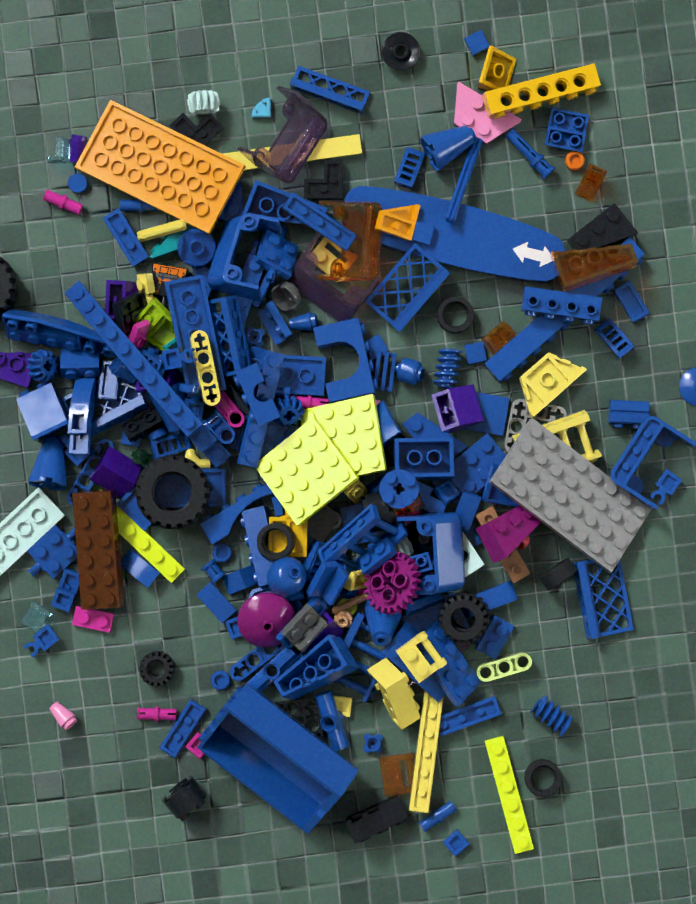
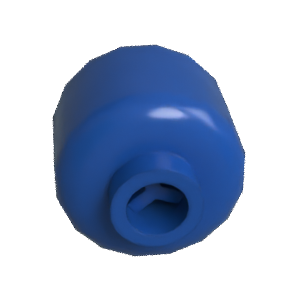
M404 358L400 363L396 364L395 374H397L400 382L415 385L423 379L425 368L422 367L420 361Z

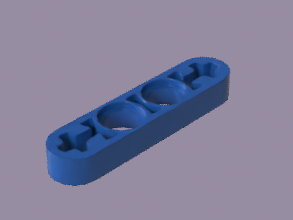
M102 439L97 443L67 494L69 504L73 505L71 495L78 492L79 489L75 488L77 485L86 491H91L95 482L91 481L89 486H83L80 480L84 475L90 477L94 469L91 468L90 463L93 459H101V457L95 454L96 452L101 454L103 450L102 444L108 442L109 446L115 449L111 440Z
M281 643L282 647L278 648V645H276L275 651L272 654L266 653L264 647L257 646L231 667V677L237 681L243 680L284 649L285 646ZM254 654L260 659L259 664L256 666L249 663V657ZM245 660L246 665L249 668H251V670L248 672L246 668L242 672V677H240L239 675L235 676L234 668L237 667L240 669L241 667H243L244 664L241 662Z

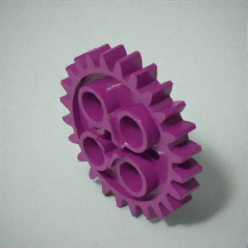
M397 551L396 555L369 576H365L368 582L363 585L368 587V589L364 593L369 595L366 600L371 602V607H374L376 611L387 615L389 613L394 615L395 612L401 613V608L407 610V603L413 605L412 597H418L415 591L421 590L417 587V584L422 582V580L417 579L421 572L416 571L419 565L414 564V559L410 558L407 554Z

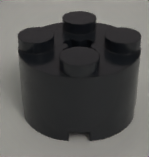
M380 491L360 496L364 509L373 504L377 506L381 520L392 526L396 524L393 509H389L390 506L382 500ZM374 526L370 529V533L382 531L383 529Z
M190 775L189 780L184 778L169 790L171 795L168 798L166 795L162 798V802L176 819L184 821L190 816L191 810L194 808L199 809L205 804L206 801L204 799L207 793Z

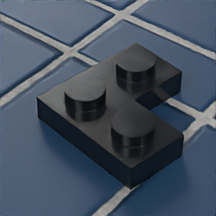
M182 113L169 125L172 130L205 146L224 129L211 114L195 126Z
M324 160V179H304V199L342 200L343 160Z
M141 290L112 304L116 324L128 338L133 324H136L135 315L141 313L147 306L144 291Z

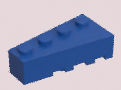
M255 180L243 214L253 213L276 218L283 222L305 224L283 209L291 193ZM308 201L325 214L328 213L329 208Z

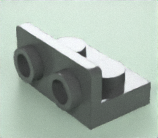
M306 604L284 627L281 633L297 649L304 652L328 626V623L311 606Z

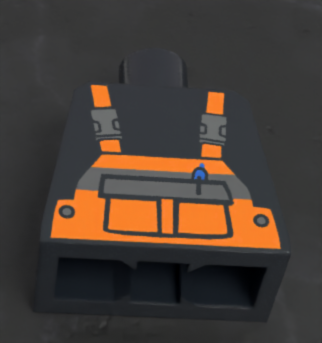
M152 263L155 286L153 296L160 297L159 301L166 309L169 310L164 282L187 278L190 273L189 269Z

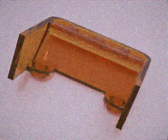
M319 200L320 205L333 206L334 217L338 220H343V226L358 236L348 251L342 249V258L335 259L332 262L330 274L316 275V279L337 282L376 279L380 270L381 231L375 230L378 213L382 210L381 205L376 202Z

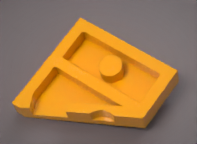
M416 204L380 210L375 230L411 241L421 205Z

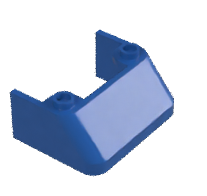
M246 213L225 222L207 277L208 285L212 290L262 301L259 286L241 282L243 277L242 270L233 264L243 232L265 231L269 229L278 235H282L279 219Z
M649 416L643 420L610 472V478L617 486L652 510H656L658 508L656 504L640 495L643 490V482L634 473L654 443L661 447H669L675 439H678L690 448H696V442L658 417Z
M454 512L403 514L397 517V521H416L417 530L421 535L433 536L435 574L424 576L419 587L421 590L415 591V594L432 595L461 589L465 584L461 517Z

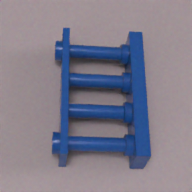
M370 504L318 550L321 563L329 561L343 562L356 571L362 570L359 563L360 557L386 537L392 540L395 547L408 533L404 521H399L392 526L381 520L377 506ZM377 526L387 532L379 538L368 531ZM361 537L373 543L367 550L355 544ZM349 549L360 556L352 561L342 556V554Z
M357 612L344 639L347 648L356 647L380 660L388 658L381 651L357 640L358 638L355 635L358 629L361 631L363 629L370 633L366 623L367 620L363 619L365 615ZM355 660L360 668L357 670L369 675L367 669L370 667ZM344 676L333 681L363 694L362 701L365 703L367 699H372L376 691L373 689L376 682L374 678H372L368 688Z

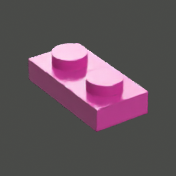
M76 606L72 625L110 633L115 613L96 609L81 610V606Z

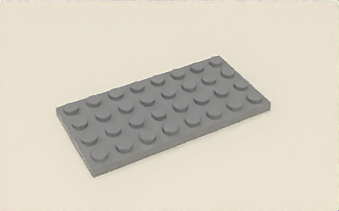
M533 418L529 419L489 483L608 573L614 570L651 511V508L617 486L608 475Z

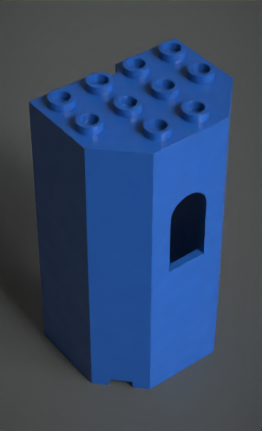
M248 682L243 688L239 686L199 737L201 743L197 746L200 751L307 834L341 798L359 771V768Z

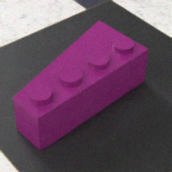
M519 505L479 526L476 530L493 563L507 558L541 521Z

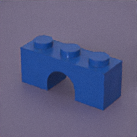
M257 362L236 371L237 376L233 378L237 387H242L244 394L241 396L245 405H250L252 412L249 415L253 424L257 423L258 426H261L279 418L280 414L273 398L267 401H259L254 396V387L258 383L265 381Z

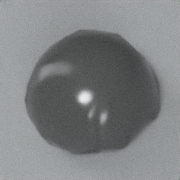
M281 282L272 288V300L282 311L293 310L300 304L301 295L299 289L293 283Z

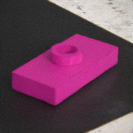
M148 320L133 324L129 339L138 350L146 343V336L151 325Z

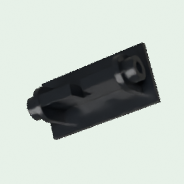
M155 408L124 425L122 429L130 442H136V440L146 435V430L151 433L161 428V425L164 423Z

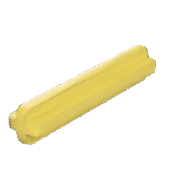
M180 219L137 232V238L140 242L183 231L186 230L187 223Z

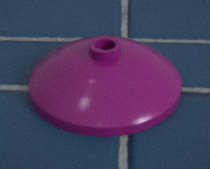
M270 592L256 594L247 599L239 610L238 627L240 633L248 642L259 647L279 645L281 642L276 636L293 619L295 611L291 603L279 594ZM265 624L271 625L268 628L264 627Z

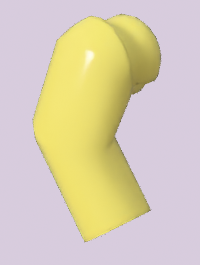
M194 449L186 451L185 458L195 462L201 469H211V461L209 459H199Z

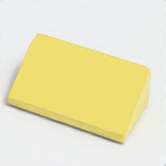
M362 570L353 571L349 574L343 588L349 591L367 588L363 584L368 582V579L365 578L366 575L363 574Z

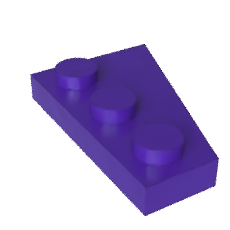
M0 352V380L29 389L33 377L28 375L30 369L26 367L29 365L27 359L31 358V353Z

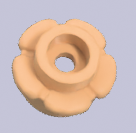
M345 610L335 614L334 621L341 628L352 625L353 617L350 611Z

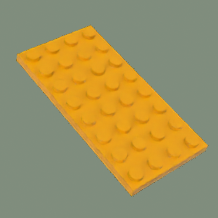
M110 100L75 168L179 220L183 219L187 224L210 235L239 181L245 165Z

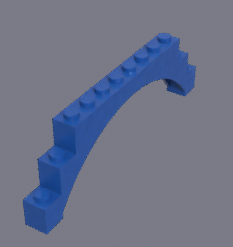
M78 281L68 289L65 295L84 316L85 320L213 465L218 469L229 460L232 455L156 371L86 287Z

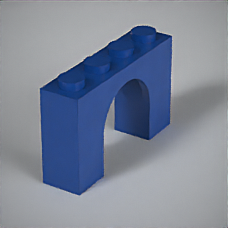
M359 318L314 327L318 350L337 345H346L354 349L359 356L358 369L351 377L325 383L329 403L370 394L376 395L375 390L378 389L376 378H372L370 372L374 371L372 359L368 360L366 354L370 352L368 341H364L362 334L366 333L364 323H360Z

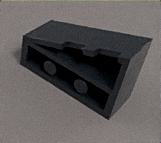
M614 203L571 236L567 242L576 254L581 256L618 243L629 237H635L638 232Z
M399 794L346 817L345 823L356 844L371 838L376 833L380 834L387 831L388 827L394 824L398 826L405 823L408 814Z

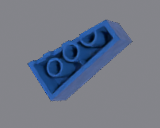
M329 634L273 682L282 697L295 700L360 668L342 638Z

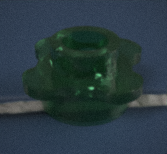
M141 449L132 451L130 455L132 462L140 465H146L149 458H151L147 451Z

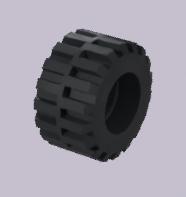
M459 592L451 596L441 608L439 621H441L440 628L444 629L445 636L449 635L450 640L453 641L455 639L460 644L462 642L468 644L481 637L490 622V610H487V603L482 602L483 598H478L475 593L468 594V592H463L462 594ZM462 607L470 609L475 615V624L468 628L458 625L454 619L456 609Z

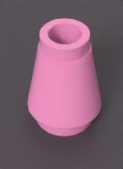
M58 701L49 708L60 728L68 730L77 722L76 715Z

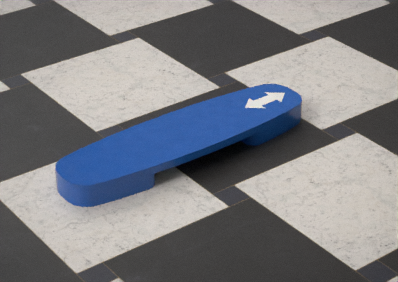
M358 186L350 190L344 199L341 209L343 226L357 234L358 237L391 250H399L406 253L416 243L439 263L491 274L499 278L536 283L552 281L558 276L564 263L565 248L563 242L558 237L536 227L486 210L461 204L455 222L450 223L445 221V216L451 201L380 187ZM416 204L421 205L417 221L435 226L430 245L412 240L406 241L375 230L380 210ZM415 248L411 255L422 258V253Z

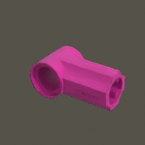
M224 390L220 392V401L214 406L230 426H241L244 423V414ZM233 413L240 414L241 420L238 423L231 422L230 416Z

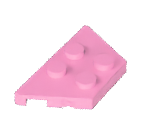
M460 82L457 83L454 125L457 127L465 125L468 128L472 127L476 137L481 138L485 144L493 141L496 137L504 134L522 121V119L512 113H506L505 117L494 119V117L488 118L482 95Z

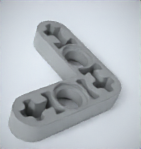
M517 399L511 405L504 441V449L507 453L510 450L507 444L512 442V437H509V433L512 435L521 433L526 425L527 418L531 419L525 399ZM519 402L525 407V410H522L520 416H524L523 420L512 418L513 414L517 415V409L514 406L518 405ZM548 404L543 408L544 414L541 417L534 416L533 419L544 422L554 421L555 416L549 415V419L545 418L548 413L547 407L551 408L550 412H556L557 409L560 410L563 417H566L567 413L561 406ZM518 421L521 423L522 428L519 432L512 431V422Z

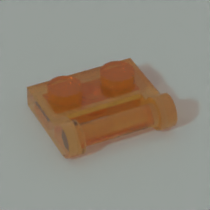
M414 753L380 757L385 796L411 793ZM402 760L406 762L409 786L403 787L400 768V761Z

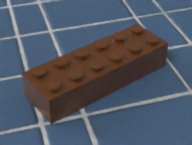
M115 489L75 492L72 494L81 610L120 608L124 605Z

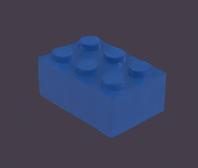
M453 437L394 439V470L402 469L409 471L416 480L453 479Z

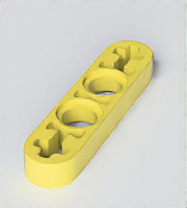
M198 330L191 334L190 344L191 348H200L199 343L194 341L197 334H200V337H204V340L201 342L202 347H207V350L196 352L195 349V351H192L193 358H197V361L194 363L203 402L208 406H214L220 401V391L208 335L204 331ZM200 353L208 355L209 360L206 364H201L198 361ZM205 372L212 374L213 379L210 383H204L202 380V375ZM214 384L215 388H211V392L216 394V398L211 403L210 400L206 399V396L209 395V390L206 389L204 391V387Z

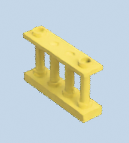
M585 410L542 425L551 433L559 434L560 439L570 447L566 432L568 428L575 426L578 429L585 450V454L581 456L591 463L597 461V458L602 456L598 449L592 450L585 428L586 422L590 421V418ZM520 433L512 435L514 442L516 441Z

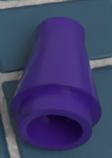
M72 134V138L69 139V161L77 163L88 142L87 137Z

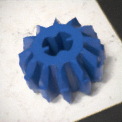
M43 349L31 353V358L27 359L29 365L26 368L30 369L28 375L33 377V380L41 382L55 379L54 374L58 373L56 366L60 365L55 362L57 357L51 351Z
M285 395L284 399L278 397V403H275L280 417L274 419V422L276 424L279 423L281 427L287 424V427L290 428L293 423L298 425L297 420H303L302 414L305 412L302 402L297 400L294 395L290 399L287 395Z

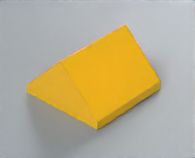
M489 45L477 88L490 91L509 86L516 58Z

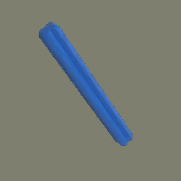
M474 138V143L469 148L445 216V221L455 222L483 142L481 138Z

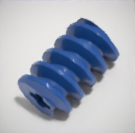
M450 348L440 349L438 353L442 357H438L437 361L442 364L435 367L440 372L434 373V376L439 379L433 380V384L447 389L454 388L451 385L458 381L453 379V376L459 375L454 369L460 368V365L456 364L455 361L462 359L457 354L463 353V351Z
M544 696L535 703L529 713L536 711L535 718L542 716L541 723L547 720V727L549 728L554 725L553 732L555 733L560 730L559 737H561L571 725L573 716L568 715L565 717L566 711L559 712V705L553 708L554 701L551 700L547 703L548 697Z

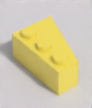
M387 658L367 669L369 675L378 682L375 684L377 690H381L384 698L382 701L392 721L401 730L421 718L418 712L420 707L416 700L413 699L415 694L412 688L408 686L409 678L405 672L401 673Z

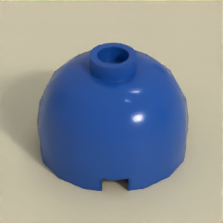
M284 557L272 562L266 574L270 589L283 597L298 593L305 586L307 580L304 565L293 557Z

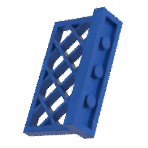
M414 243L365 302L400 332L447 278L450 272L419 245ZM415 248L422 253V262H411L410 254ZM424 256L430 261H424ZM408 257L409 263H403ZM426 263H433L439 268L434 274L425 275ZM422 264L423 275L412 276L411 265ZM400 265H409L410 276L398 277ZM396 272V277L390 278ZM412 278H423L424 286L421 289L413 290ZM398 279H410L411 290L399 291ZM388 280H396L397 291L386 292L385 283ZM411 292L409 304H400L399 293ZM413 292H418L413 298ZM397 293L398 305H387L386 294ZM384 294V306H376L371 302L375 295ZM398 307L399 315L394 321L387 315V308ZM379 308H385V313Z
M100 379L96 381L98 389H95V405L104 408L101 416L92 417L91 437L150 408L142 392L137 393L138 397L132 400L126 398L129 388L136 390L137 380L133 383L134 386H131L129 382L127 384L120 382V385L126 388L123 396H118V399H121L119 407L115 409L109 407L111 400H107L105 405L96 403ZM72 393L60 399L68 418L70 408L67 401L71 400Z
M593 560L573 562L577 569L574 577L586 638L594 639L634 630L621 561L619 560L613 572L608 573L610 577L605 584L597 579L603 569L602 567L598 569L594 576L588 572L587 564L594 563L600 567ZM613 577L620 584L617 591L608 586ZM594 581L603 586L598 595L592 592L591 586ZM605 589L614 593L609 603L601 598ZM617 596L623 600L624 604L620 610L612 605ZM598 600L607 605L602 614L595 609ZM609 608L618 613L613 622L605 617ZM621 615L626 618L628 627L621 628L615 624ZM602 619L611 624L605 632H600L599 623Z

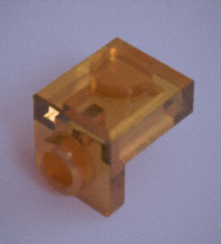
M503 320L481 340L494 354L516 334L512 327Z

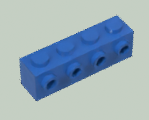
M525 286L521 311L525 312L524 315L536 317V314H542L546 319L563 317V321L574 322L576 319L582 320V324L594 325V322L597 323L600 318L602 298Z

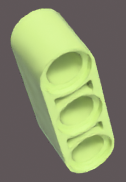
M516 653L480 664L477 667L476 674L481 681H492L528 670L532 665V659L526 653ZM521 656H525L528 659V663L524 667H520L517 663ZM507 662L509 664L508 671L501 672L499 664ZM484 667H488L491 670L487 678L480 675V671Z

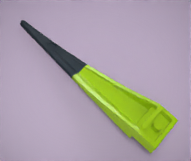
M155 297L137 316L136 323L148 320L151 325L146 341L164 351L162 346L174 339L175 335L170 311ZM224 377L226 384L224 392L239 409L249 415L250 408L248 405H245L243 399Z

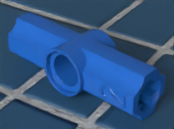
M285 647L253 676L248 683L262 692L300 656L292 647L289 650ZM270 665L277 668V674L274 676L268 672Z
M328 690L316 694L315 699L322 717L320 725L327 732L331 747L336 751L347 748L349 742L342 724L344 717L337 709L332 691Z

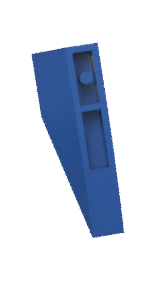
M10 309L2 315L7 338L13 341L20 340L32 344H44L50 347H61L68 350L85 351L90 354L97 353L108 357H118L96 331L78 323L51 315Z

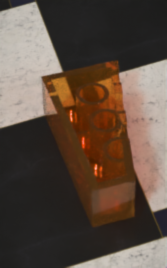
M632 244L606 246L603 248L593 247L583 250L574 249L563 252L553 251L550 257L563 292H568L631 270L638 265V259Z

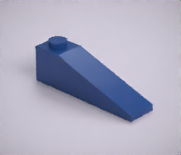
M405 622L393 635L391 642L380 651L439 702L446 693L431 674L418 683L396 653L397 649L419 634L409 623Z

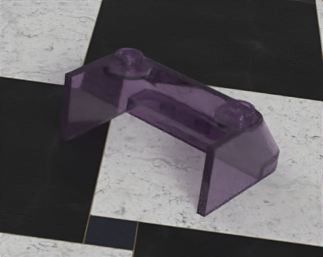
M278 85L276 89L287 98L283 105L282 113L288 121L269 151L262 147L257 148L254 152L242 147H238L237 150L258 168L282 182L291 183L295 180L325 133L328 123L326 118L298 91Z
M317 233L296 262L288 282L293 283L299 289L302 296L336 321L353 319L379 284L380 277L377 276L366 291L361 287L352 286L345 294L341 293L313 272L318 265V258L312 251L321 240V234Z

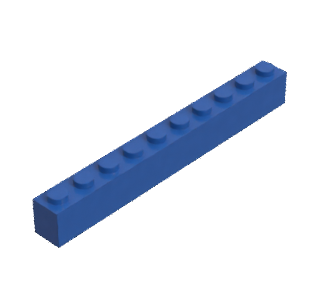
M629 237L567 292L598 297L603 291L607 293L614 287L613 282L617 278L621 281L629 274L627 270L631 266L636 268L643 262L642 257L645 253ZM539 315L484 363L485 368L498 382L501 380L505 382L513 375L511 371L514 368L520 369L528 362L526 358L530 354L534 357L542 350L540 346L545 341L549 344L557 337L554 333L559 329L564 331L571 323L563 321V317L546 319L544 315Z

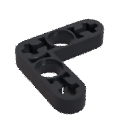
M309 697L274 702L279 707V704H284L283 710L287 712V705L294 703L297 706V712L289 715L293 718L303 717L304 726L307 729L308 723L311 720L317 721L319 728L311 732L314 734L320 733L319 738L324 741L323 729L320 725L321 714L315 698ZM309 701L316 704L317 707L313 709L314 715L318 714V717L306 718V715H310V710L305 707V705L309 704Z

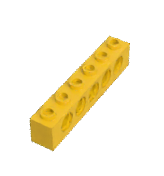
M594 63L486 91L482 95L488 118L494 117V119L505 117L506 113L512 112L514 115L523 112L525 108L530 107L531 110L542 107L541 104L544 103L553 105L559 103L560 99L563 98L572 100L577 98L578 94H594L601 84ZM574 79L580 80L582 87L576 86ZM556 84H561L564 87V91H558ZM538 89H543L546 92V96H540ZM519 94L527 95L528 101H522ZM501 99H508L510 105L504 106L501 103Z

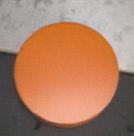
M577 151L569 152L565 158L566 167L572 171L581 169L585 162L583 154Z

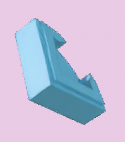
M271 98L261 100L254 107L252 118H271Z

